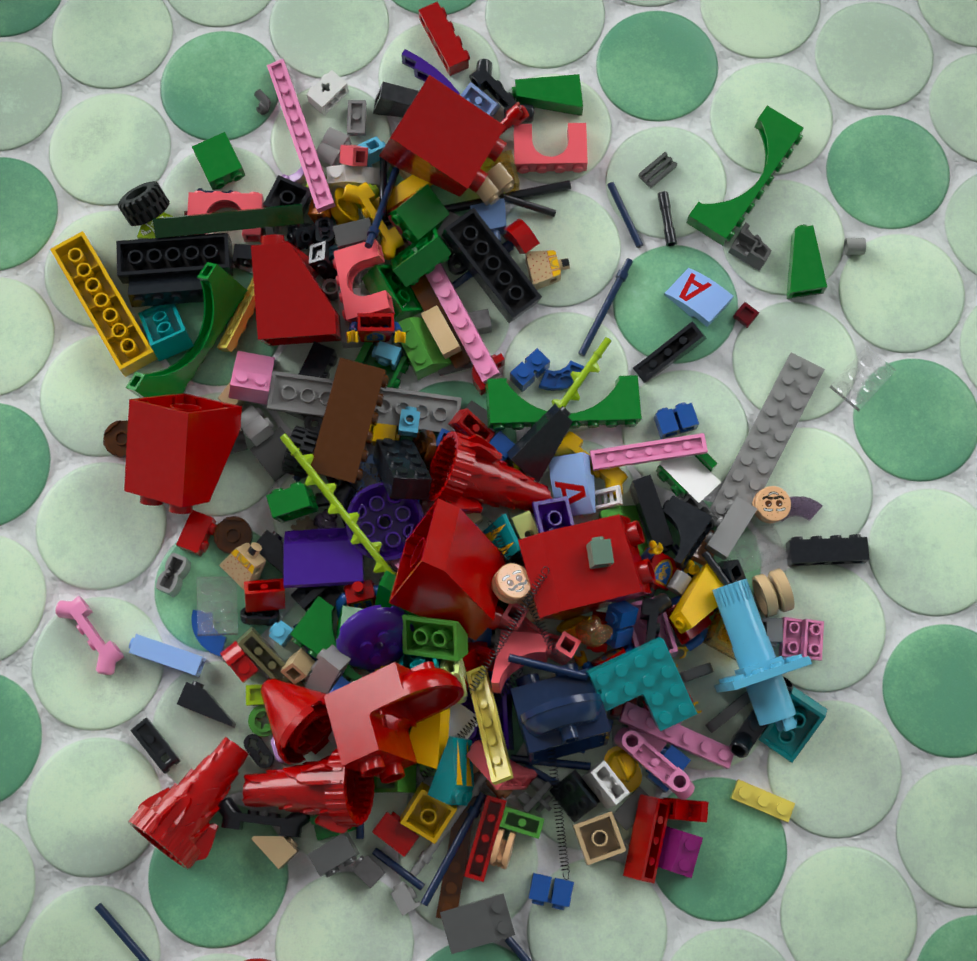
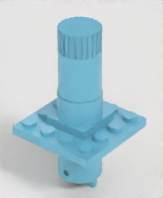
M747 579L712 590L739 669L734 670L735 676L719 679V684L714 685L716 692L733 691L746 687L759 726L775 722L778 731H789L796 728L797 720L793 717L796 711L782 674L812 664L810 657H802V654L784 658L782 656L776 657Z

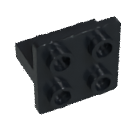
M335 585L300 587L291 594V597L307 612L318 596L335 607L336 599L342 592Z
M576 769L559 782L560 788L558 789H560V792H558L559 790H549L551 794L554 792L561 794L559 797H561L562 808L574 823L601 802Z

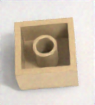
M612 811L572 825L586 865L626 851Z

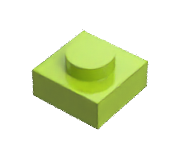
M262 684L246 685V706L264 705L261 695Z

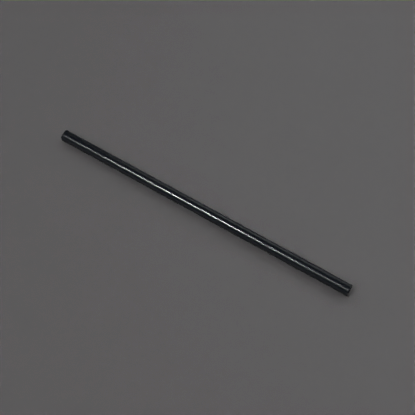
M570 180L502 193L499 199H502L504 194L524 199L571 189ZM481 198L447 204L444 207L448 212L454 213L469 210L471 205L484 202ZM388 217L386 220H383L386 226L392 225Z

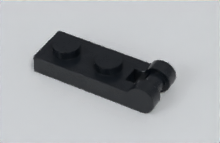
M147 717L130 730L164 774L170 771L171 766L181 762L180 757L173 751ZM167 754L170 758L164 762L161 757Z

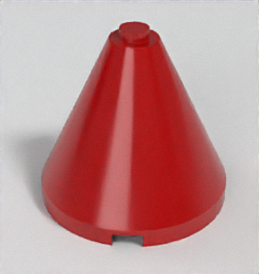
M268 679L262 684L261 695L279 757L285 763L294 765L304 762L306 759L303 756L311 751L317 754L330 742L328 737L333 730L324 695L327 693L277 679Z

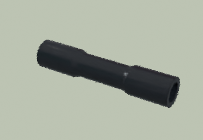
M662 191L657 195L664 224L666 246H674L677 244L670 211L669 194L667 191Z

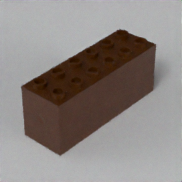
M344 358L339 359L315 446L314 458L311 463L317 474L356 485L357 481L362 480L364 470L361 469L363 462L366 463L368 458L367 444L372 443L374 433L371 431L372 426L377 425L379 417L376 411L378 407L382 406L384 399L383 394H381L382 389L387 388L389 381L385 369Z

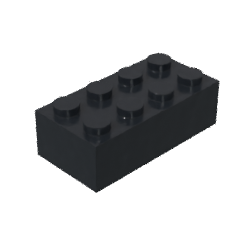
M390 438L377 439L373 461L389 498L428 500L432 478L414 441L408 439L400 441Z

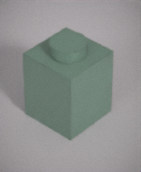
M602 536L592 538V541L586 545L590 569L610 567L614 563L611 540L604 539Z

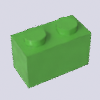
M505 806L499 827L539 839L545 819Z

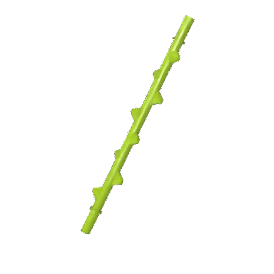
M604 338L581 372H571L573 384L561 400L552 399V405L557 404L561 408L562 406L566 407L570 400H580L577 390L590 372H600L597 361L602 358V354L612 342L609 338ZM512 461L513 468L521 471V468Z
M286 433L280 437L281 441L308 474L305 481L306 486L317 485L331 503L327 511L328 514H339L354 533L351 539L352 545L362 543L376 561L374 573L389 571L396 575V572L391 569L379 553L382 543H371L356 524L360 516L359 513L348 514L333 494L336 484H325L311 466L314 458L313 454L302 455L299 451L300 449L295 446Z

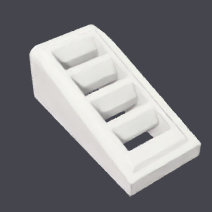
M620 485L595 491V498L598 499L597 506L595 499L596 513L623 504ZM615 491H616L617 501H614L613 492H615ZM607 494L610 495V502H609V503H608Z

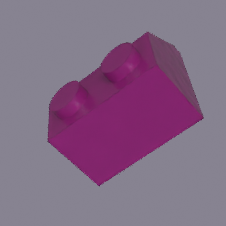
M666 826L658 867L692 878L703 838Z

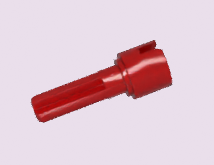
M519 102L507 110L506 117L500 122L506 126L502 133L513 125L518 126L529 117L527 109L523 105L519 107Z

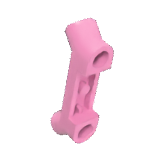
M81 596L76 597L72 601L60 600L56 605V615L59 618L76 620L78 623L76 627L82 635L86 634L89 638L87 641L89 646L94 651H98L97 673L104 675L114 674L116 662L124 658V655L114 642L109 641L105 643L87 618V616L93 613Z
M625 727L617 732L614 738L615 744L625 750L667 786L679 799L685 800L692 795L695 787L690 781L689 776L651 746L643 736Z

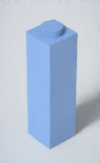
M138 634L129 643V653L196 677H200L206 658Z

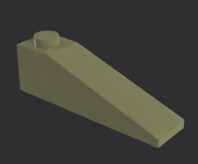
M250 627L237 639V644L271 679L293 684L280 672L286 662L253 627ZM302 680L295 684L298 686L305 687V684Z

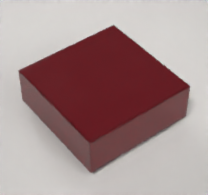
M744 302L733 315V318L748 328L760 312Z

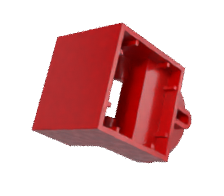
M432 661L422 663L412 669L394 662L324 695L342 766L359 771L362 777H379L381 783H392L404 778V769L417 763L408 733L411 726L416 728L417 723L443 712L459 702L464 695L461 682L452 673L441 668H435Z

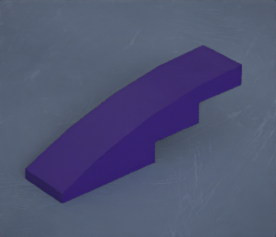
M404 49L401 54L402 64L413 68L416 78L426 81L428 76L431 75L460 95L452 83L434 66Z

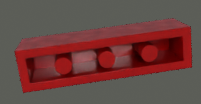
M437 1L419 9V20L449 76L468 69L469 53L462 48L461 38L459 35H455L454 26L451 21L448 22L444 7H440Z
M640 794L623 876L655 883L671 801Z
M487 795L464 877L484 882L506 800Z

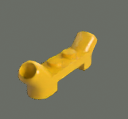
M364 182L359 186L346 185L343 199L347 202L361 205L363 216L369 218L371 223H373L377 211L371 202L375 201V194L368 183ZM382 220L379 226V235L382 239L380 245L384 259L391 260L395 257L396 249L404 245V242L396 227L394 226L388 230Z
M568 431L554 456L580 452L588 453L581 448L583 440L575 433ZM590 458L591 474L595 478L600 477L604 480L605 488L620 485L623 495L622 484L627 480V474L619 467L593 471ZM615 491V492H613L614 499L617 498V497H616V491Z

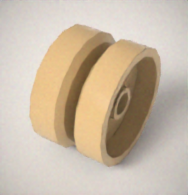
M780 568L770 571L768 577L764 574L752 577L755 599L760 611L766 618L776 615L778 609L783 613L794 609V596L790 583Z

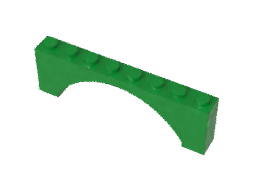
M768 105L758 117L754 127L758 129L765 151L764 170L759 180L747 192L731 200L712 204H702L698 201L686 222L722 246L726 241L730 242L735 235V228L742 226L745 218H743L745 214H750L755 207L754 201L761 199L765 192L763 190L766 185L770 186L775 178L773 174L780 172L784 165L783 160L785 158L789 159L794 151L792 147L795 144L798 146L803 138L801 134L804 127Z
M207 262L197 277L201 281L203 289L204 316L199 335L193 344L194 346L191 347L182 359L166 369L147 374L135 372L125 388L139 398L184 393L185 387L195 376L196 370L204 362L208 351L214 346L217 337L223 332L226 323L234 315L235 309L244 299V295L248 290L218 264Z
M638 375L619 376L615 381V388L601 402L584 411L571 413L569 417L573 422L570 428L576 429L580 428V426L597 428L599 425H606L608 428L617 427L618 425H625V427L636 426L642 419ZM507 378L487 379L485 390L488 428H493L495 431H501L505 428H512L513 430H522L524 427L532 428L547 412L522 399L507 384Z
M318 596L290 635L294 638L292 642L301 648L303 645L309 648L308 653L314 658L317 657L323 648L327 650L332 644L336 647L333 628L335 607ZM349 665L342 675L349 682L363 677Z

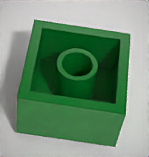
M301 482L293 483L290 485V488L284 490L283 488L272 490V494L266 495L272 518L281 523L319 512L313 489Z

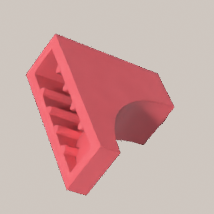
M501 630L500 636L506 638L507 642L503 644L499 641V644L504 646H502V649L498 652L499 655L495 659L491 680L493 693H501L503 685L509 676L524 666L508 662L509 654L547 662L548 655H552L553 649H548L549 645H546L547 642H544V638L549 635L509 631L513 633H510L511 636L507 638L504 634L509 635V633Z
M482 740L475 741L470 746V751L466 754L497 790H526L538 775L533 769L523 767L510 760L514 778L494 785L491 782Z

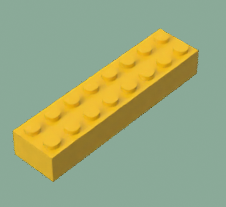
M82 231L51 248V252L122 374L127 377L157 360L158 358L85 233Z

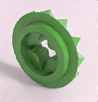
M264 705L255 707L248 718L249 728L260 737L272 735L270 724L262 726V722L256 720L257 718H264L266 715Z

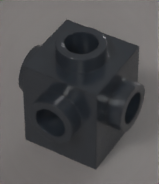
M304 222V224H294V226L287 227V240L299 250L307 249L308 245L317 244L315 225Z

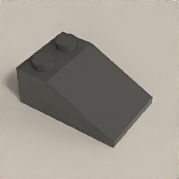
M504 893L440 912L451 954L515 935Z

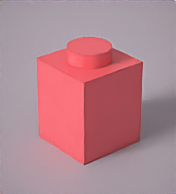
M358 145L340 146L339 163L349 166H367V147Z

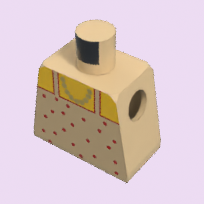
M554 250L529 251L525 254L530 282L537 290L559 282L561 280V271L570 269L568 258L558 260Z
M256 542L251 543V545L245 543L237 547L219 566L244 590V581L259 580L266 560L260 554L262 550L260 544Z

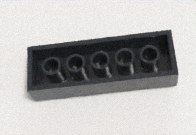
M472 208L444 228L442 237L508 323H511L533 307L542 298L475 208Z
M228 233L116 241L117 276L122 284H129V278L200 273L207 262L218 264L230 276H233L232 241Z

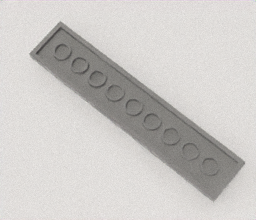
M792 352L790 353L710 507V510L717 518L720 515L725 516L727 513L725 507L730 500L734 501L738 496L752 505L754 496L765 488L825 370L824 368Z
M273 371L267 410L324 417L334 380ZM389 387L382 389L381 394H383L384 399L382 406L378 407L376 411L379 415L377 423L397 425V428H399L401 409L410 406L417 408V411L420 412L418 431L425 429L438 434L442 428L448 431H455L448 424L460 410L462 398ZM406 418V420L412 422L413 418Z

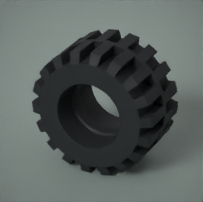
M152 181L143 183L127 192L120 199L118 207L131 226H139L160 216L167 209L170 201L158 182Z
M296 426L291 433L290 439L300 449L299 451L302 455L314 454L319 432ZM286 448L282 462V472L305 479L308 474L296 458L291 455L288 448Z

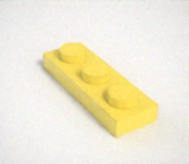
M737 779L730 799L787 823L795 806V803L739 779Z

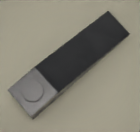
M692 321L633 367V369L645 383L692 351L707 338Z

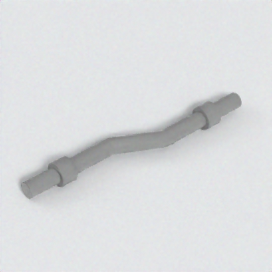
M482 773L474 782L472 798L479 794L481 791L480 787L487 779ZM457 805L455 814L435 844L431 842L425 851L423 850L418 856L420 859L410 871L414 876H417L424 865L431 861L433 853L447 836L466 806Z

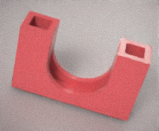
M568 123V146L563 153L553 157L544 156L534 148L532 124L514 125V172L525 174L528 172L546 173L555 171L556 173H563L565 171L580 173L587 171L586 123Z
M189 192L187 215L214 213L221 208H233L236 210L263 208L265 201L263 194L258 192ZM263 228L242 230L244 242H261Z
M375 239L370 249L366 248L365 242L333 251L334 259L332 261L338 273L336 282L341 289L339 298L344 305V310H342L344 320L350 324L357 321V313L395 314L392 297L386 290L367 296H358L353 292V281L360 271L385 263L382 247Z
M517 603L508 605L497 627L507 631H511L509 629L511 628L514 629L512 631L542 633L539 631L540 628H537L526 617L529 610H526ZM515 614H517V615H519V616H522V615H523V617H520L521 620H518V622L514 619V618L519 619V617L516 616ZM565 631L561 635L548 633L547 635L551 636L549 637L550 643H554V648L552 649L554 654L548 655V658L560 665L567 664L572 659L581 641Z

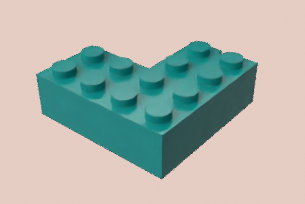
M661 637L587 670L596 693L601 695L605 711L642 695L653 721L660 731L697 715V711L667 645Z

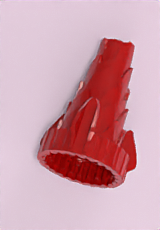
M455 431L447 433L436 449L429 468V474L432 478L429 500L435 502L439 498L459 507L465 514L481 513L483 510L482 503L496 508L502 506L515 510V508L524 511L530 510V513L534 514L532 502L552 499L548 486L534 481L535 478L526 476L521 471L507 466V463L501 460L502 454L486 439L477 434L470 437Z
M225 737L216 749L206 756L194 770L191 768L179 784L174 783L171 788L168 787L143 801L128 823L163 854L188 870L197 860L206 859L209 855L219 827L217 824H209V822L220 809L218 805L229 793L231 784L239 775L238 770L244 764L249 754L239 745Z
M337 748L331 755L319 761H307L303 765L266 770V773L246 774L243 776L245 783L243 785L242 801L245 806L279 807V810L319 815L315 819L316 825L337 833H346L348 829L362 825L369 818L373 807L374 776L362 777L359 771L343 767Z

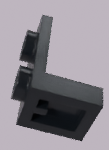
M323 241L310 245L309 265L324 280L330 278L336 280L337 270L329 261V243Z

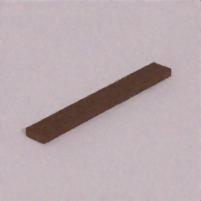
M406 238L403 239L404 245L396 249L395 256L409 246ZM424 274L411 288L424 312L436 305L441 311L462 350L449 357L455 369L459 370L472 363Z

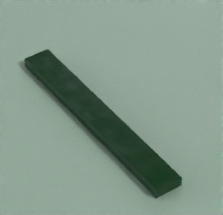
M302 204L153 219L155 238L304 224Z

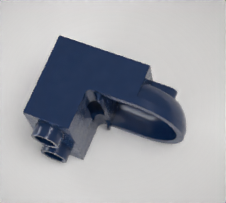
M577 663L562 665V667L582 672L589 670V668L579 670ZM538 673L524 675L520 679L517 678V687L510 689L511 698L530 766L554 760L548 758L555 757L557 759L608 744L611 733L610 725L601 695L595 692L589 676L587 681L556 673V677L541 681Z

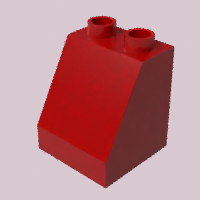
M429 75L379 156L398 169L460 197L468 188L476 193L485 181L488 173L480 168L487 157L495 162L502 153L507 142L499 137L506 126Z
M271 234L261 236V245H251L258 340L268 346L314 343V341L318 343L341 341L340 316L299 253L289 241H284V235Z
M187 393L129 399L124 491L139 495L140 503L143 505L159 506L167 503L169 504V512L175 514H190L193 512V505L210 502L239 434L242 406Z
M438 498L405 541L389 603L421 617L459 621L468 637L477 640L487 628L495 630L502 619L504 610L502 607L497 606L498 598L492 590V579L496 572L505 565V558H502L503 555H501L499 549L459 507Z
M620 514L541 532L518 540L530 586L535 590L539 589V591H536L537 594H534V601L539 618L567 620L606 608L608 604L651 594L649 583L656 581L651 561L648 558L642 560L638 545L643 544L645 539L639 522L637 520L631 522L630 518ZM602 536L604 539H610L614 563L610 567L590 569L586 545L594 537ZM537 578H539V579H541V580H544V579H545V581H542V583H543L542 585L540 584V586H539V585L536 583V582L541 583Z

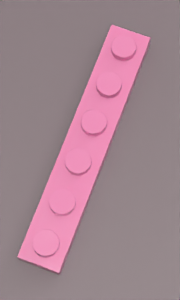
M701 433L591 450L590 458L593 471L706 454L708 450L705 435Z
M625 702L618 720L619 722L725 769L730 768L734 754L730 751L729 746L679 724L660 731L648 710L630 702Z

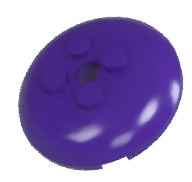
M383 483L372 484L362 489L355 495L347 509L348 514L359 513L360 516L356 524L371 543H382L379 553L385 561L401 558L405 541L424 517L422 507L417 499H391ZM380 518H387L390 522L389 526L382 527L379 524ZM346 524V531L351 541L354 533ZM362 543L353 544L360 553L373 559Z
M375 605L362 609L349 617L339 629L340 634L338 639H336V648L351 659L348 665L357 669L374 670L380 669L381 666L390 665L404 655L402 615L409 614L396 606L389 608ZM410 623V629L413 632L414 626Z

